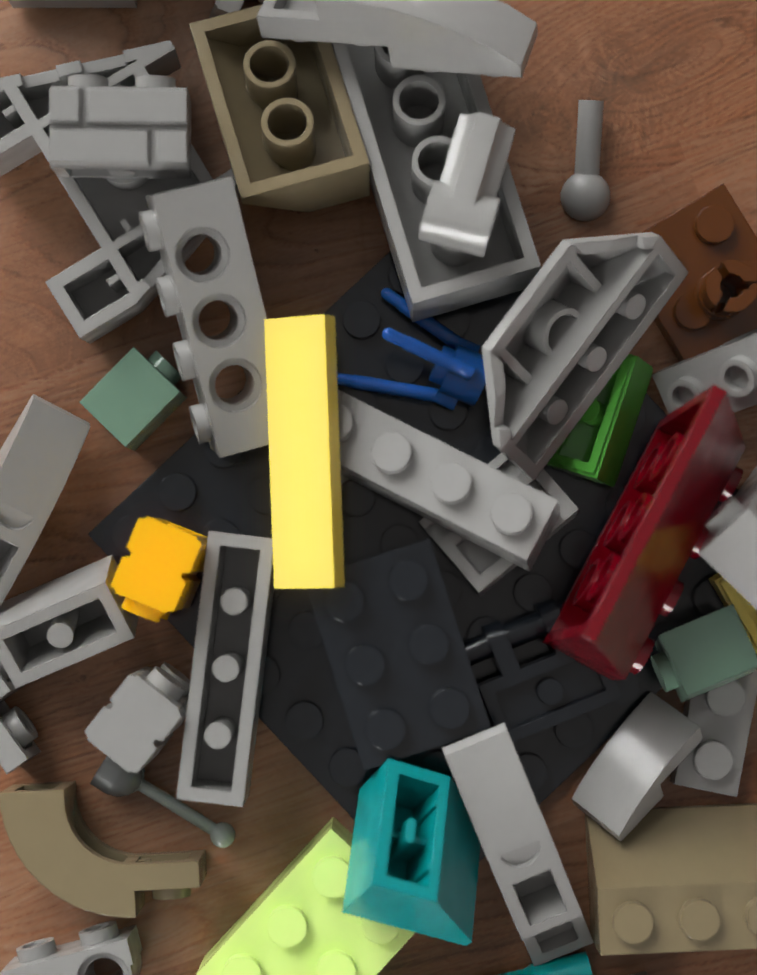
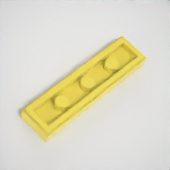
M321 314L264 319L274 589L345 587L335 316Z

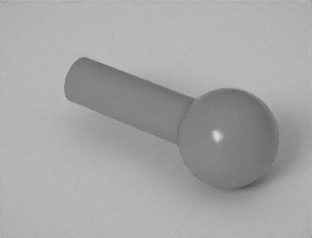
M598 100L578 101L574 175L566 180L560 195L564 211L571 218L583 222L595 220L603 215L609 206L611 198L607 182L599 175L604 101Z

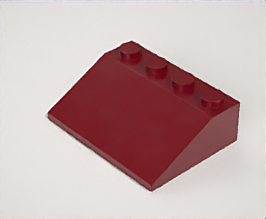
M713 385L660 420L566 597L549 634L547 633L543 641L544 644L562 652L610 680H626L629 672L636 675L641 671L654 647L655 641L648 637L659 614L664 617L668 616L677 604L684 589V582L678 580V577L688 558L690 557L695 560L700 556V549L709 532L703 525L704 522L712 514L718 501L723 503L732 496L743 475V469L736 465L746 447L727 391Z

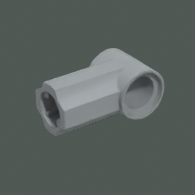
M481 112L474 114L460 113L447 151L446 163L440 181L435 180L430 190L420 226L419 240L484 258L501 198H497V194L515 136V128L508 126L501 118Z

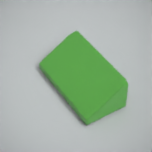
M628 354L546 465L603 485L615 486L652 377V366L640 357Z

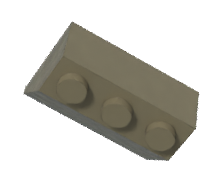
M262 4L189 23L190 32L242 204L309 213L370 196L369 159L330 42H296L287 39L262 38L256 17Z
M757 803L653 807L621 842L585 814L590 934L600 956L757 949Z

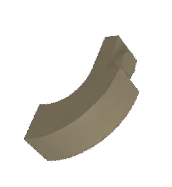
M76 781L13 784L0 792V811L4 827L19 859L28 871L50 892L67 903L85 911L118 918H136L145 905L144 891L152 890V897L156 900L186 898L191 896V888H200L207 876L206 850L130 853L115 849L101 841L89 829L81 815L77 802Z

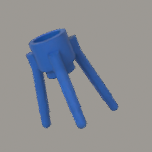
M390 288L382 289L381 297L411 319L405 298ZM433 317L419 320L415 323L446 344L443 345L441 351L389 327L382 331V337L403 350L433 363L434 366L429 376V381L438 384V388L337 372L339 386L434 402L452 411L458 400L474 406L486 384L483 355L478 353L480 345L461 338Z

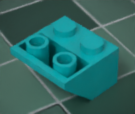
M388 758L359 789L342 913L464 946L472 942L481 843L458 787L450 776Z

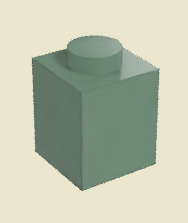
M133 347L79 403L126 448L136 451L187 397L175 386L182 379L180 373L159 352L155 351L147 359Z
M733 604L660 634L655 642L658 653L650 656L654 671L664 691L669 692L675 689L681 703L752 674L757 669V654Z

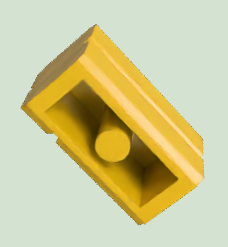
M148 516L146 518H138L127 544L131 555L122 557L111 583L115 593L125 597L121 608L154 622H159L160 619L168 620L171 612L189 608L201 582L196 576L197 572L204 571L208 537L165 519Z

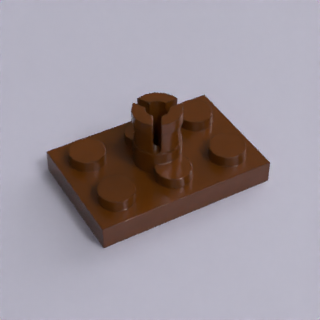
M724 183L641 232H652L660 235L689 272L654 319L679 362L714 349L738 336L757 329V237Z

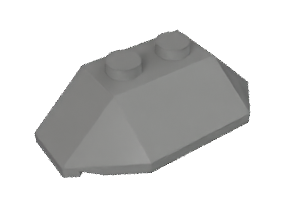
M645 232L563 239L482 346L492 443L530 479L535 481L688 275L687 269L660 235Z

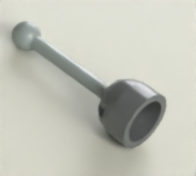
M106 756L90 782L92 786L114 797L128 796L133 792L140 791L208 833L211 842L216 847L226 848L235 840V830L229 823L220 822L216 824L144 779L145 768L138 773H128Z

